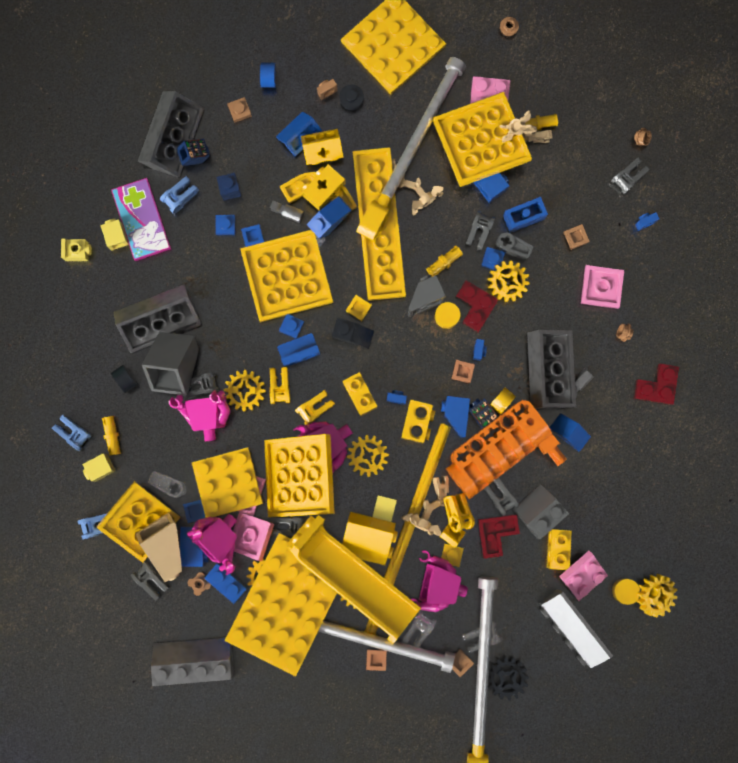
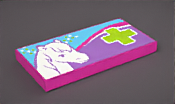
M145 178L112 189L111 191L134 260L138 261L170 250L171 247L148 179Z

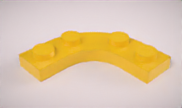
M317 172L301 174L280 186L289 204L303 197L304 185L308 181L312 182L317 177ZM320 184L319 188L326 189V184L324 186ZM345 186L331 199L333 201L340 196L352 210L357 208L356 203Z

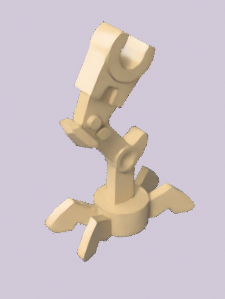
M530 110L524 114V117L513 119L509 125H500V128L509 129L508 135L502 138V142L511 140L514 134H523L525 142L533 141L534 143H549L550 139L553 138L552 130L537 132L535 126L525 124L531 118Z
M392 159V168L394 171L396 163L395 159ZM405 174L398 185L399 188L407 187L414 189L419 195V201H413L412 203L413 215L418 213V209H423L431 204L437 196L441 197L443 195V187L433 186L431 192L425 193L421 188V180L417 178L416 182L404 179Z
M441 476V483L439 477L433 478L432 481L437 494V500L432 503L424 500L425 510L421 518H419L418 514L413 515L410 513L402 516V520L410 521L415 527L428 531L429 535L434 533L437 536H441L439 526L431 525L428 520L434 509L439 506H445L443 499L449 493L448 476Z

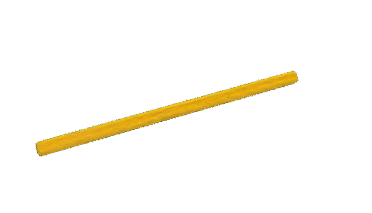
M441 423L408 514H418V516L420 514L451 429L449 425ZM410 521L404 522L384 579L392 585L395 583L415 528ZM369 619L364 632L375 635L378 626Z

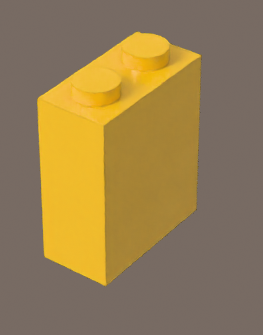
M350 512L342 545L361 560L386 565L387 558L391 559L394 549L390 547L391 542H396L398 534L397 531H394L396 523Z

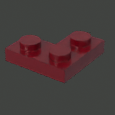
M466 280L456 295V298L471 306L462 323L479 333L499 299Z
M658 364L656 382L638 379L634 399L673 405L679 367Z
M517 515L478 520L484 559L503 556L501 536L520 534Z

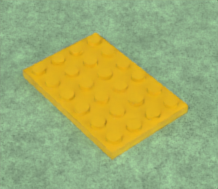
M279 533L225 641L296 676L337 592L298 561L286 546L290 538Z

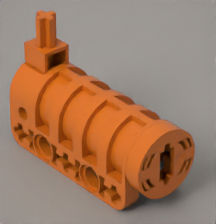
M522 400L514 404L454 450L450 456L452 464L446 470L460 490L470 500L537 447L543 454L548 453L557 466L567 459L557 447L559 444L558 440L529 401ZM521 407L525 409L523 413L517 416L514 415V413L518 412L521 409ZM504 417L510 420L509 427L503 424ZM496 428L499 429V431H496L492 437L487 438L486 440L483 439V437L490 433L489 431H492ZM474 440L480 444L478 451L472 448ZM466 451L469 453L462 458L463 461H457L458 454Z

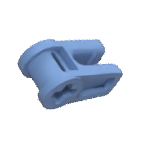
M187 176L168 189L160 198L162 203H166L171 208L170 211L173 214L181 210L199 192L196 185H193L190 188L188 187V190L182 195H179L190 185V179Z
M62 415L60 420L72 430V434H69L63 427L56 424L52 429L64 438L69 445L80 451L82 449L81 446L92 435L67 416Z
M106 514L78 520V524H81L83 532L82 540L103 533L96 526Z

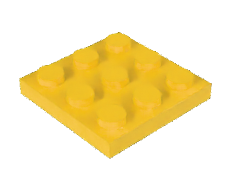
M248 447L192 462L205 517H216L263 504Z
M134 481L96 527L141 562H144L148 556L140 546L136 533L168 512L175 523L180 519V516Z

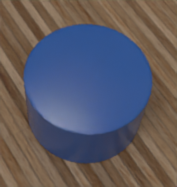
M261 62V87H276V63Z

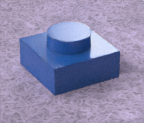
M648 212L640 216L639 221L635 225L638 231L655 224L659 217L657 213L650 215Z
M216 215V235H235V215Z
M259 224L241 229L246 247L264 242Z
M487 247L481 266L496 270L494 266L499 265L501 267L505 252Z
M287 314L279 332L297 339L304 321Z
M476 339L473 360L480 361L482 356H486L487 345H484V340Z
M392 390V393H388L386 402L405 405L407 396L403 395L404 392Z
M201 500L183 504L187 523L206 518Z

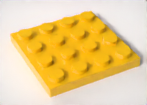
M385 0L341 39L346 48L391 95L446 47V43L405 0Z
M504 92L433 117L434 125L460 187L532 161L522 134H514L511 140L502 142V138L508 135L509 129L500 128V125H509L515 119Z
M312 230L240 249L260 322L333 303L316 236Z
M330 434L264 440L268 517L335 514Z

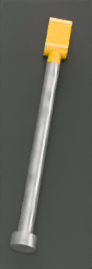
M450 57L445 66L447 72L379 199L377 202L372 201L357 228V233L373 241L379 233L390 211L387 206L430 128L433 117L437 115L456 77L462 76L466 68V64L456 57Z
M479 577L478 588L482 589L473 749L472 753H468L467 763H488V754H484L493 595L494 590L498 589V578Z
M323 621L318 632L442 666L441 671L451 673L455 659V653L446 651L444 655L398 641L392 644L387 638Z

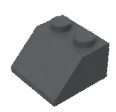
M427 275L420 279L421 282L418 283L408 308L409 317L444 302L446 296L436 275L433 277Z
M541 484L518 503V507L512 509L537 539H542L569 515L560 502Z

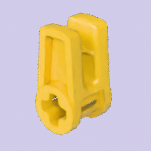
M287 367L281 368L282 385L280 387L277 386L278 377L276 369L270 368L271 404L281 401L290 403Z
M325 390L295 410L297 414L299 413L302 416L305 425L314 422L320 415L335 405L330 400L316 410L313 408L327 397L328 394Z
M464 493L447 496L443 499L449 527L453 532H460L462 529H472L474 527L475 520Z

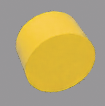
M445 302L438 306L435 312V321L440 327L450 329L458 323L460 310L455 304Z
M504 387L491 402L490 406L501 415L516 396Z
M621 578L613 584L612 594L618 602L630 605L639 599L637 592H640V588L635 581Z

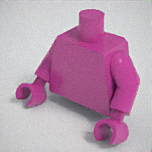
M214 390L210 394V398L188 400L185 403H182V395H177L175 399L171 397L169 405L172 408H178L193 431L203 430L205 441L216 440L215 428H224L231 412L224 391L220 390L217 394L216 390Z
M326 421L312 422L304 426L299 425L293 429V431L299 430L301 432V435L297 437L330 434L332 474L343 464L347 455L346 448L348 447L344 439L353 434L347 424L337 430L333 423L329 424Z
M230 514L223 520L218 517H206L197 520L192 530L187 532L188 537L213 562L222 563L219 567L220 571L226 569V575L234 572L235 566L232 563L237 535L231 528L237 520Z
M422 551L428 554L426 560L420 559L421 562L427 563L419 599L414 597L411 600L415 601L421 610L438 612L447 608L449 604H455L457 596L465 597L468 588L460 584L461 577L456 575V569L449 561L435 555L432 557L429 552Z

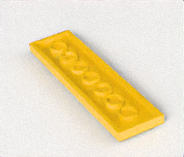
M390 148L353 151L360 222L372 201L377 202L393 172ZM395 193L387 206L390 209L388 216L375 240L373 241L361 235L368 301L406 297Z

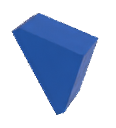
M561 413L549 427L551 431L578 452L581 451L591 438L579 423Z

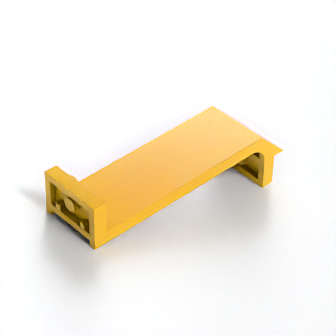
M320 515L316 519L310 516L286 546L302 565L390 635L387 640L394 644L421 608L332 537L323 527L325 519Z

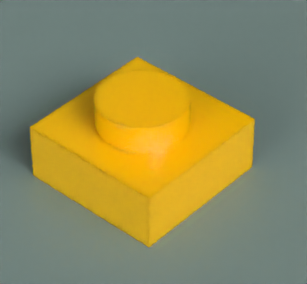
M355 295L346 312L362 322L372 305Z
M448 523L440 537L456 548L466 532L463 530L453 532Z
M444 543L441 558L449 561L452 566L460 567L464 548H454Z

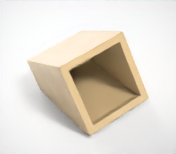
M168 512L136 533L140 546L164 582L176 579L179 573L182 572L177 528Z

